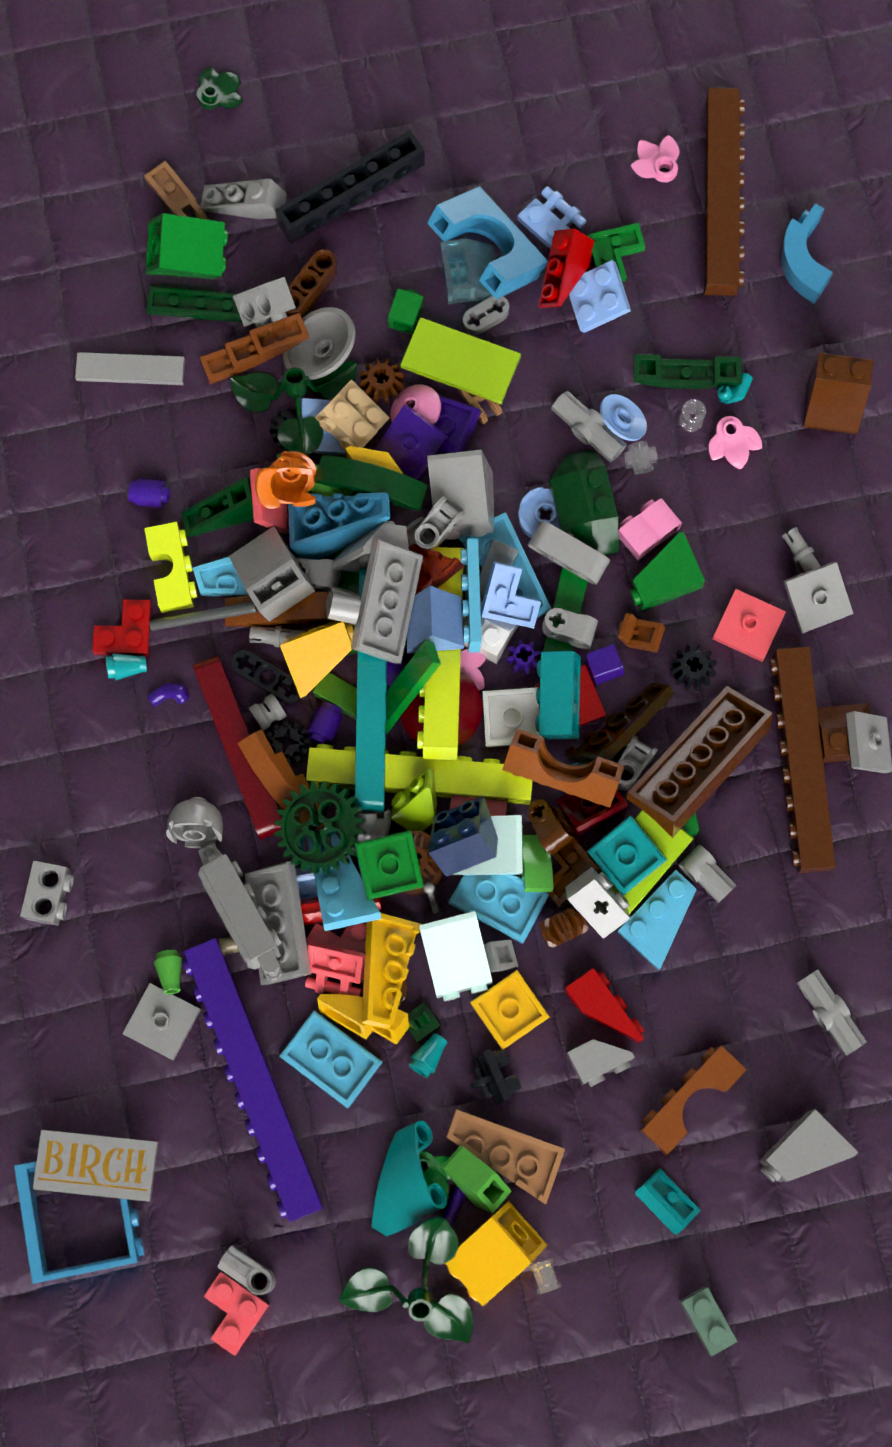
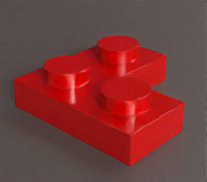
M123 599L122 626L94 625L93 654L112 655L113 653L149 656L151 600Z

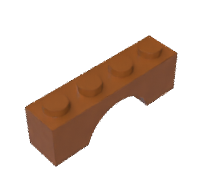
M517 728L502 770L610 808L624 765L598 756L592 762L581 766L561 763L548 752L544 737Z
M719 1046L716 1050L710 1047L700 1058L703 1064L696 1071L691 1068L680 1079L684 1084L676 1092L672 1088L661 1099V1102L664 1104L657 1113L652 1109L641 1121L644 1127L640 1131L664 1155H668L687 1134L683 1123V1108L690 1095L704 1088L726 1092L747 1070L723 1046Z

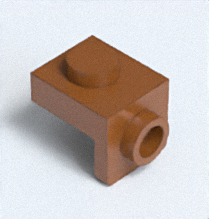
M626 613L624 620L621 621L618 628V638L629 648L657 653L666 627L662 623L640 620L633 614Z

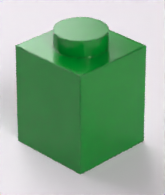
M398 289L388 315L389 328L413 335L424 308L423 296L412 289Z

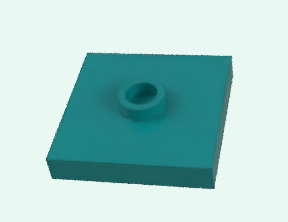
M632 815L587 851L623 896L668 860Z

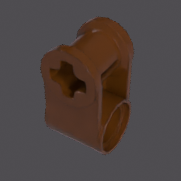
M537 799L531 803L528 808V818L538 835V840L542 847L548 853L554 855L573 840L576 834L561 808L550 806L543 799Z

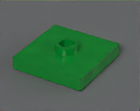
M411 830L354 843L367 900L424 887Z

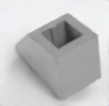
M594 1039L566 1054L581 1085L588 1082L590 1087L606 1080L603 1074L613 1069L618 1074L631 1067L629 1061L635 1058L630 1051Z

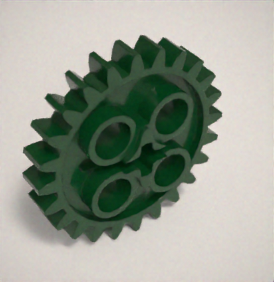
M311 781L310 789L302 784L300 785L301 794L292 790L290 793L293 800L283 799V803L287 806L286 810H277L283 816L282 820L274 821L276 825L281 826V830L275 832L274 835L283 838L277 846L281 848L286 847L287 850L284 852L283 857L289 858L293 856L291 865L297 866L301 863L302 871H307L311 866V872L318 874L321 867L323 873L329 874L330 865L334 870L339 871L341 870L340 861L349 865L348 855L357 856L354 843L362 842L358 839V836L367 833V831L359 829V825L367 822L366 819L358 818V814L364 809L354 807L358 801L356 797L347 799L350 793L349 790L343 789L339 793V784L334 783L330 788L329 782L322 781L319 787L318 782ZM317 802L319 803L318 810L316 809V806H315V804H316ZM331 804H335L337 813L330 819L327 809ZM307 808L310 817L308 821L303 823L300 819V814L302 810ZM324 823L325 827L320 829V832H317L316 827ZM335 832H338L341 836V841L338 846L334 847L331 843V837ZM311 836L313 847L310 851H306L304 841L307 837ZM323 845L325 846L324 853L321 851Z

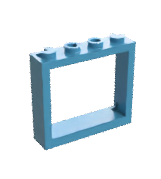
M37 1161L14 1166L32 1284L141 1262L140 1256L144 1255V1244L142 1238H137L136 1226L140 1225L137 1208H132L130 1199L120 1198L129 1255L48 1272L36 1192L33 1189V1172H35Z

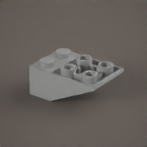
M275 526L229 556L253 603L269 622L315 592V589Z

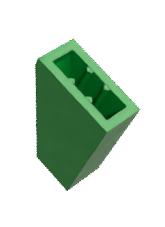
M684 532L678 533L633 580L632 590H629V594L635 606L639 605L641 612L702 589L705 579Z

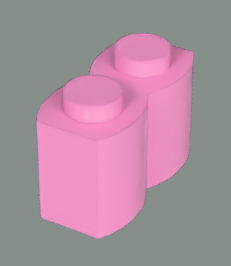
M662 498L656 502L653 499L648 501L641 507L640 511L642 513L634 518L630 515L619 524V539L637 561L675 534L681 527L682 522Z

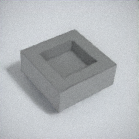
M511 940L494 941L484 945L490 973L513 970L518 967Z

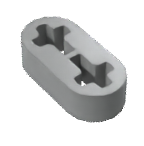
M491 296L467 310L463 316L464 330L470 335L477 336L504 321L509 315L508 300L504 296L498 299ZM493 305L503 306L502 313H499L497 310L493 311ZM473 317L475 320L480 319L479 326H476L475 324L469 325L470 318Z

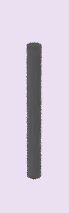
M253 602L154 619L150 620L149 624L151 631L256 613L258 609Z

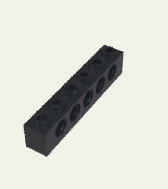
M409 130L275 209L277 224L290 243L293 244L424 166L425 150L412 131Z

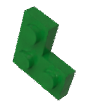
M639 223L587 235L594 240L591 255L594 267L596 268L612 260L617 264L622 282L626 281L627 276L621 257L643 252L646 247Z

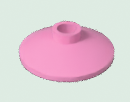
M421 384L404 389L398 394V398L392 404L390 412L392 422L403 405L411 407L415 404L412 409L433 425L437 422L441 413L439 395L431 387Z

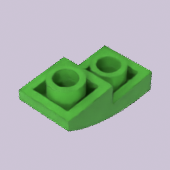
M522 835L521 876L524 891L553 892L550 853L542 847L538 840V835Z

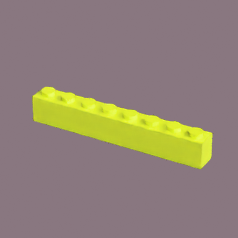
M436 547L431 549V557L425 558V574H430V582H424V589L433 586L458 595L463 600L461 575L464 574V565H461L460 552L464 548ZM461 649L437 651L441 664L420 691V697H425V706H419V723H424V730L418 731V748L423 749V759L457 760Z
M317 744L316 748L309 747L306 776L309 786L311 781L318 782L319 787L322 781H327L330 788L335 783L339 784L341 789L355 790L356 747H344V750H334L333 746L327 744ZM385 750V792L387 793L403 792L410 786L416 776H422L430 769L434 772L437 797L451 798L452 795L480 798L483 796L484 799L530 805L532 780L515 776L502 770L504 764H500V760L483 759V762H474L471 757L457 756V760L423 759V757H416L417 754L414 752L402 751L400 755L389 754V751Z

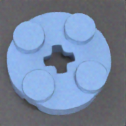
M543 487L533 489L521 501L518 511L519 524L523 532L530 538H532L541 521L548 522L560 529L551 489H543ZM541 509L544 511L551 510V519L541 520L539 518L541 516L539 511Z

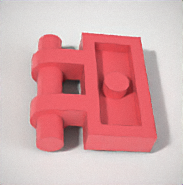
M312 941L308 947L311 973L316 974V978L308 976L305 987L315 989V992L319 994L328 992L362 997L363 989L353 987L352 982L360 984L364 979L365 953ZM328 977L340 979L341 982H331Z

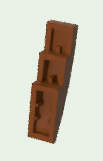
M300 313L250 330L248 336L224 344L225 349L200 357V362L211 385L288 351L309 339V334Z
M313 592L270 622L258 611L256 613L225 618V627H251V625L276 627V625L280 626V624H308L309 621L335 620L328 619L325 606L328 592ZM250 596L225 598V607L253 601Z
M262 729L237 743L257 777L283 810L287 808L283 803V799L293 800L290 793L292 790L301 794L300 785L302 784L310 789L303 773L297 776L294 775L283 752L274 753ZM317 802V803L315 804V806H316V809L318 810L319 803ZM307 808L302 810L300 814L301 821L305 823L310 817ZM321 823L320 826H317L316 830L325 826L324 823Z

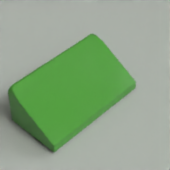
M329 672L315 687L313 695L324 702L341 708L344 714L356 720L357 688Z

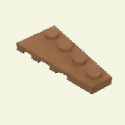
M455 1109L446 1137L457 1145L465 1147L482 1162L546 1205L565 1149Z

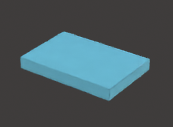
M463 875L448 904L465 914L475 911L478 921L523 944L549 894L547 892H525L522 878L516 875Z
M315 1010L279 1056L348 1109L383 1063Z

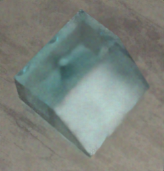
M468 238L440 242L448 304L484 300L491 297L492 294L483 286L479 279L488 264L495 260L493 246Z

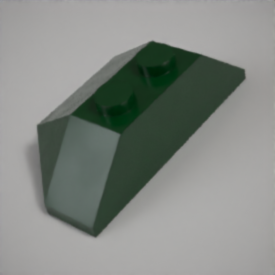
M594 450L567 454L549 481L560 529L603 555L618 553V514L605 464Z

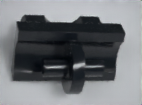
M490 1049L476 1057L479 1068L473 1070L477 1081L470 1084L472 1090L480 1087L483 1096L486 1097L492 1094L495 1104L498 1105L512 1098L511 1095L521 1089V1084L515 1074L505 1079L502 1076L500 1068L510 1064V1059L505 1049L494 1052Z

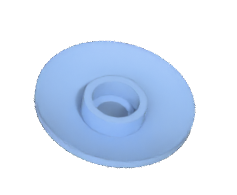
M617 394L608 395L602 400L600 405L602 419L614 434L629 441H637L645 435L647 430L646 419L635 403Z

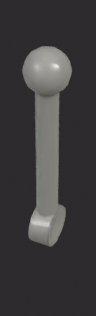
M428 882L424 885L423 889L428 893L433 914L439 912L433 893L435 886Z

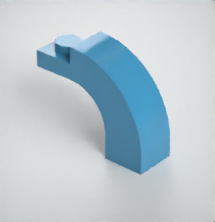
M816 203L810 212L808 210L803 212L799 221L792 218L781 246V265L786 279L801 296L814 304L828 285L833 273L817 263L810 256L807 249L806 241L820 222L824 212V208Z

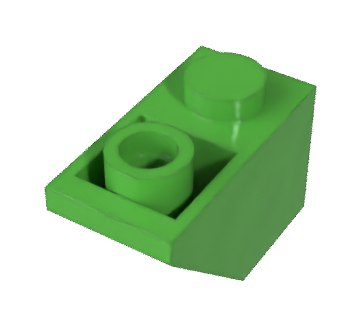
M461 1145L442 1166V1169L472 1204L483 1210L494 1213L511 1193L509 1187L493 1169Z

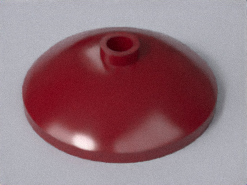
M461 671L458 746L469 740L476 732L483 712L482 699L477 686ZM420 692L400 717L406 732L417 743L418 731L424 730V723H419V706H425V697H420Z

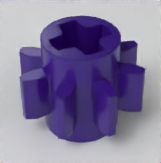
M519 640V646L516 648L509 647V652L514 656L507 658V664H514L513 673H517L520 670L524 671L527 676L531 667L537 669L538 662L534 659L541 657V652H534L533 641L527 645L523 644L522 640ZM521 653H525V656L528 657L527 662H523L522 658H519Z

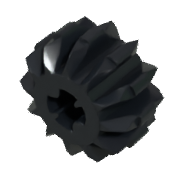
M687 644L685 652L678 649L676 651L677 658H671L670 664L674 666L670 670V675L678 676L675 680L676 685L684 681L686 683L684 690L686 691L690 689L691 684L694 685L696 691L701 690V683L709 686L711 684L710 678L715 677L717 673L712 669L716 666L717 661L714 659L708 660L712 654L711 650L706 651L704 654L701 653V644L697 646L695 651H693L690 644ZM691 663L697 664L696 672L690 671Z

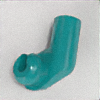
M742 373V383L740 385L726 386V388L724 385L719 387L717 390L719 401L724 404H730L743 400L753 377L747 373Z

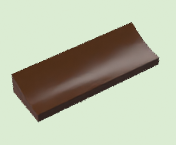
M726 686L627 792V800L647 813L673 838L770 731L773 713Z

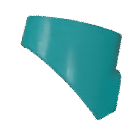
M420 1120L398 1130L388 1150L378 1183L371 1226L385 1236L392 1235L414 1225L423 1219L424 1216L445 1208L447 1204V1196L444 1189L437 1183L427 1186L423 1175L419 1153L428 1147L433 1140L431 1128L425 1121Z

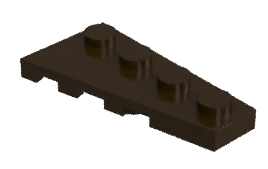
M652 682L625 704L627 708L625 711L609 716L605 719L606 726L596 733L591 730L583 737L585 742L577 749L571 746L564 753L569 760L584 764L592 762L597 756L612 761L614 756L631 742L632 737L640 729L647 726L650 719L667 705V701L675 694L670 685Z

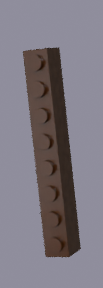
M708 88L706 97L704 295L736 296L739 286L744 285V270H740V261L744 260V245H740V237L744 236V220H740V212L744 211V196H740V188L744 187L745 174L744 171H740V163H744L745 148L740 147V139H744L745 124L740 123V115H744L745 99H740V88Z
M810 647L776 649L773 658L769 659V670L771 675H775L776 685L772 686V696L774 702L778 701L779 712L775 713L776 728L781 729L782 739L778 741L780 756H784L785 767H782L781 774L783 783H787L788 794H785L786 811L791 812L792 822H788V835L790 839L794 838L795 849L791 850L792 866H797L798 874L832 871L836 865Z

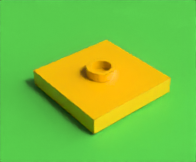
M518 970L470 1002L502 1050L550 1018Z

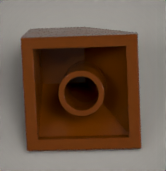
M869 703L817 708L823 763L851 761L846 713L856 711L870 714Z

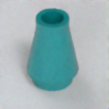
M112 653V656L106 657L108 679L115 678V681L135 674L147 672L145 656Z
M433 1033L431 1038L410 1057L412 1061L409 1063V1067L419 1075L428 1078L431 1073H435L443 1050L448 1042L440 1035Z

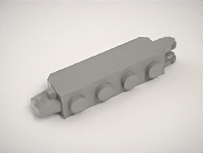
M213 843L198 851L203 864L198 875L247 967L251 969L261 967L268 980H271V982L278 981L283 972L277 960L281 956L277 946L281 945V942L275 930L268 931L265 923L269 920L262 907L256 908L252 900L256 897L248 883L242 884L239 877L243 876V873L236 860L230 862L226 854L222 855Z

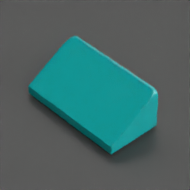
M661 1168L650 1176L635 1192L640 1200L674 1235L681 1232L701 1211Z

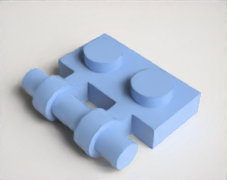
M547 186L541 192V195L547 199V202L543 205L535 198L517 215V220L551 249L554 230L570 229L569 226L572 223L582 228L587 220L580 215L581 211L575 206L571 207L563 200L561 193L558 191L554 192ZM555 208L565 215L561 220L552 213Z

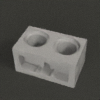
M285 277L233 296L244 327L254 323L256 328L271 323L270 318L272 322L286 318V311L296 308Z
M33 861L20 916L25 920L59 926L60 919L64 920L67 912V903H64L66 892H70L73 886L74 876L71 875V870L64 866ZM50 874H58L57 884L47 887L46 878ZM45 901H51V911L48 914L41 915L39 912L40 905Z

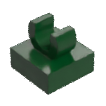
M424 1002L408 1013V1030L417 1043L441 1026Z

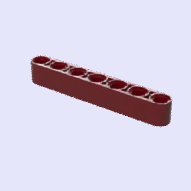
M216 655L192 666L259 839L262 840L281 830V826L276 825L274 821L282 820V817L277 812L278 806L276 801L257 777L237 744L248 737L249 732L220 658Z

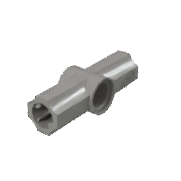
M569 391L562 393L552 405L551 410L571 427L573 434L582 443L590 444L610 463L616 460L626 448L627 444L607 427L602 416L596 410L586 408Z
M819 970L814 971L797 983L799 989H801L803 995L813 1007L812 1012L816 1020L825 1031H829L845 1056L867 1043L858 1027L850 1018L851 1013L847 1005L838 994H834Z

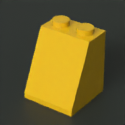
M335 620L286 638L281 643V650L300 698L306 696L352 650L350 648L355 624Z
M508 1201L458 1247L454 1258L445 1264L450 1274L464 1284L470 1297L484 1306L528 1267L548 1245Z

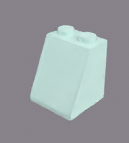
M522 815L491 816L498 837L496 857L453 875H521Z
M475 911L419 925L437 998L443 997L444 1001H450L460 998V992L471 990V994H476L488 990L487 985L492 984V978Z

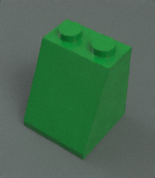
M164 213L149 220L145 274L205 279L220 277L226 267V258L223 257V246H226L228 239L225 222Z

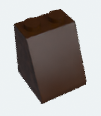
M819 353L809 376L803 427L857 434L871 388L874 360Z

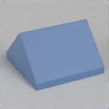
M429 586L415 595L407 632L408 653H416L424 641L434 642L437 651L464 649L462 599L460 596L433 586Z

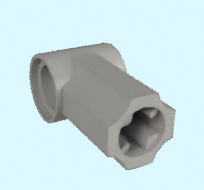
M698 845L679 863V867L685 875L693 882H698L718 903L736 887V884L716 865L714 857L701 845Z
M233 1245L225 1252L217 1266L247 1287L255 1295L267 1294L276 1285V1276L271 1269L263 1267ZM260 1272L264 1273L268 1279L267 1286L262 1290L258 1289L254 1283L255 1276Z

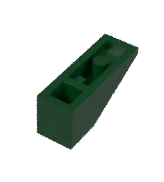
M245 477L181 512L186 536L193 537L253 520L251 479Z

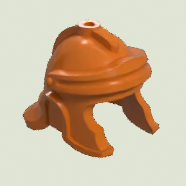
M282 452L281 456L270 467L261 469L256 475L255 490L259 502L268 509H275L280 504H293L294 507L315 504L316 497L311 496L310 493L307 494L315 485L314 479L317 470L314 462L302 452Z

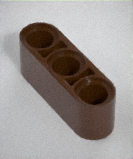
M321 249L315 252L288 286L293 302L298 304L299 307L286 311L287 317L300 313L301 318L305 317L336 277V258L330 250ZM322 263L330 264L326 269L318 267ZM307 283H312L315 285L311 289L303 288V286Z

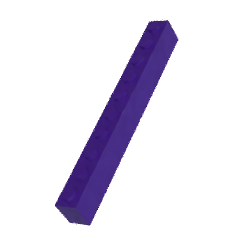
M215 938L185 950L186 959L182 960L187 975L193 974L197 985L192 987L197 1001H203L207 1012L203 1013L205 1022L209 1029L214 1028L217 1038L213 1040L219 1056L224 1054L228 1065L224 1066L226 1076L229 1082L235 1081L239 1091L234 1093L240 1110L246 1109L249 1119L245 1120V1124L250 1136L256 1135L260 1145L255 1149L261 1164L266 1162L270 1173L266 1175L271 1190H277L281 1201L277 1202V1206L282 1218L288 1217L289 1222H293L324 1209L226 958L221 952L219 941Z

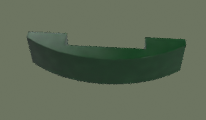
M634 354L633 382L679 389L719 388L723 385L725 387L740 385L742 383V357L715 356L713 360L661 359V355Z
M324 455L321 457L314 479L315 483L340 490L341 487H345L362 493L386 492L389 495V500L393 501V505L418 512L421 510L428 488L427 484L384 467L353 459Z

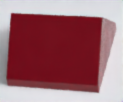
M618 790L615 792L610 808L569 794L556 800L577 838L625 814L628 808L626 800Z

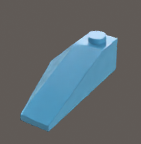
M386 492L357 493L355 496H344L342 493H334L333 496L310 494L316 497L315 504L294 507L293 504H288L290 549L302 559L318 560L332 555L390 519L389 495Z

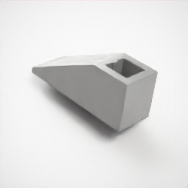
M270 178L204 185L200 208L204 212L254 219L276 218L275 209L285 204L287 193Z

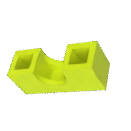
M177 522L144 528L148 551L152 561L167 560L173 563V569L168 576L154 580L157 602L161 612L166 613L194 607L193 598H197L195 582L189 581L188 572H192L193 569L190 556H185L183 547L188 546L185 530H180Z

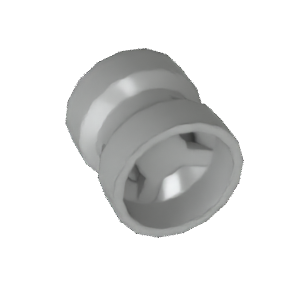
M273 693L265 697L264 702L261 704L255 703L249 707L251 714L263 731L269 728L273 721H280L287 717Z

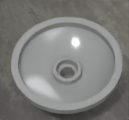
M334 307L315 310L302 318L309 334V339L283 353V360L287 369L293 367L300 368L305 372L306 376H309V380H314L329 375L344 363L354 345L356 331L354 323L348 314Z

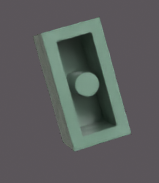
M702 1287L679 1300L708 1355L713 1356L737 1342L708 1287Z

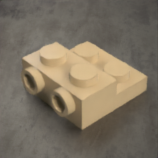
M352 379L315 416L320 426L326 432L331 433L344 450L349 446L363 448L389 419L385 412Z

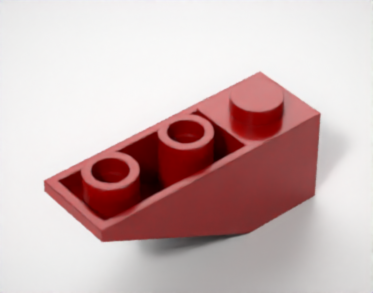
M575 228L554 230L538 304L539 308L561 307L589 267L594 240Z
M592 968L565 988V993L580 1014L637 1043L644 1040L641 1035L644 1029L636 1018L630 1020L624 1011L627 1009L626 1004L618 994L612 995L607 988L611 984L602 971L597 973Z

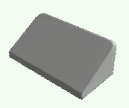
M495 539L493 540L479 576L481 595L484 596L493 561L513 566L519 549Z

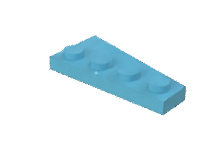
M506 512L494 518V533H487L482 537L466 535L458 538L465 547L467 539H478L479 564L482 568L494 539L519 549L513 566L522 569L516 595L541 601L537 618L545 615L552 609Z

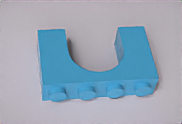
M480 186L438 204L427 222L444 242L463 233L473 232L488 237L499 247L503 256L490 262L479 279L495 299L501 298L537 280L547 265L548 260Z

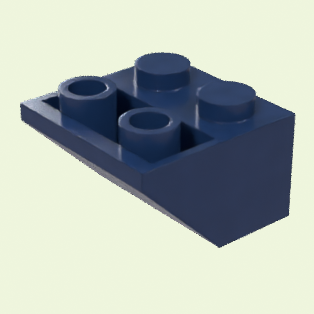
M483 796L475 800H468L448 811H441L433 817L429 854L446 877L496 857L498 837Z

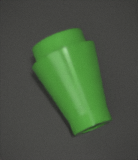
M176 950L158 952L154 965L163 987V993L167 995L180 992L182 958Z

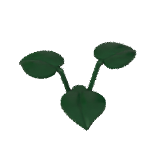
M344 361L334 372L314 380H309V376H306L305 372L300 368H289L284 373V379H281L279 388L275 378L267 373L258 372L243 376H232L231 387L237 402L244 409L251 412H264L268 410L271 400H278L285 388L286 394L295 399L297 419H287L278 428L279 443L287 451H298L308 456L319 448L324 432L315 417L302 418L300 398L306 393L308 386L314 393L320 391L324 399L332 400L351 379L355 382L357 362Z
M442 1217L423 1221L412 1231L409 1237L408 1249L410 1255L416 1259H424L421 1287L413 1289L409 1293L408 1299L394 1285H388L387 1275L382 1270L374 1267H365L356 1271L349 1278L339 1295V1302L350 1308L360 1311L377 1312L391 1305L392 1294L390 1291H392L402 1302L403 1307L409 1309L411 1318L416 1321H424L426 1330L433 1336L469 1343L471 1340L473 1317L468 1302L462 1296L454 1293L443 1295L439 1302L432 1300L431 1294L427 1290L429 1261L435 1264L447 1263L454 1258L458 1250L457 1234L448 1220Z

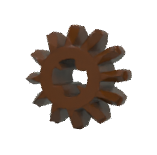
M376 358L374 366L367 362L365 364L367 371L360 372L362 381L359 382V387L365 390L364 392L369 397L373 396V401L376 404L381 398L387 405L389 397L397 399V391L404 390V384L402 383L404 373L399 372L400 366L398 363L391 366L389 358L385 360L384 364L380 363L379 358ZM383 378L386 379V382L383 380V384H379L377 380L381 382L380 379Z
M573 906L541 921L539 928L548 946L556 947L587 932L589 926L587 920Z

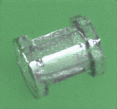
M689 400L683 405L679 422L684 430L695 432L702 427L706 415L704 404L698 400ZM690 413H694L696 419H692Z
M553 1258L528 1266L529 1270L533 1271L538 1285L537 1295L562 1287L561 1282L557 1281L552 1266L554 1263Z

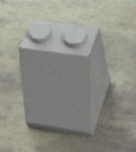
M473 450L428 456L432 506L441 497L445 496L447 503L458 512L462 511L465 513L462 521L445 539L454 540L466 535L482 537L487 533H494L493 471L483 451Z
M816 1110L806 1112L759 1162L763 1165L761 1171L772 1182H788L852 1158L858 1151Z

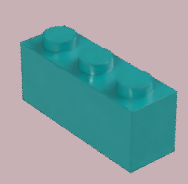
M574 651L541 652V660L537 663L540 688H537L536 700L540 704V711L535 720L536 731L546 740L579 739L581 656Z

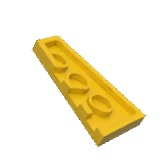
M380 913L382 919L369 921L366 927L362 1023L388 1029L393 1026L402 995L400 991L401 986L407 978L409 971L407 965L410 956L413 955L416 944H414L416 934L420 932L419 925L422 924Z

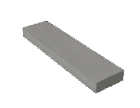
M77 352L75 378L76 381L183 385L185 358L183 356Z

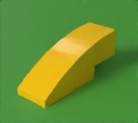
M320 994L317 998L320 1013L364 1039H367L372 1031L397 1045L409 1029L408 1014L397 1009L393 1026L385 1029L362 1023L363 997L343 994Z

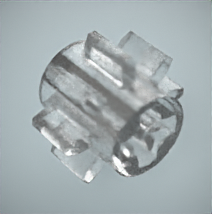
M646 441L635 442L628 446L629 452H625L623 457L626 469L633 468L634 474H644L654 469L653 464L657 463L658 459L655 446L649 448Z

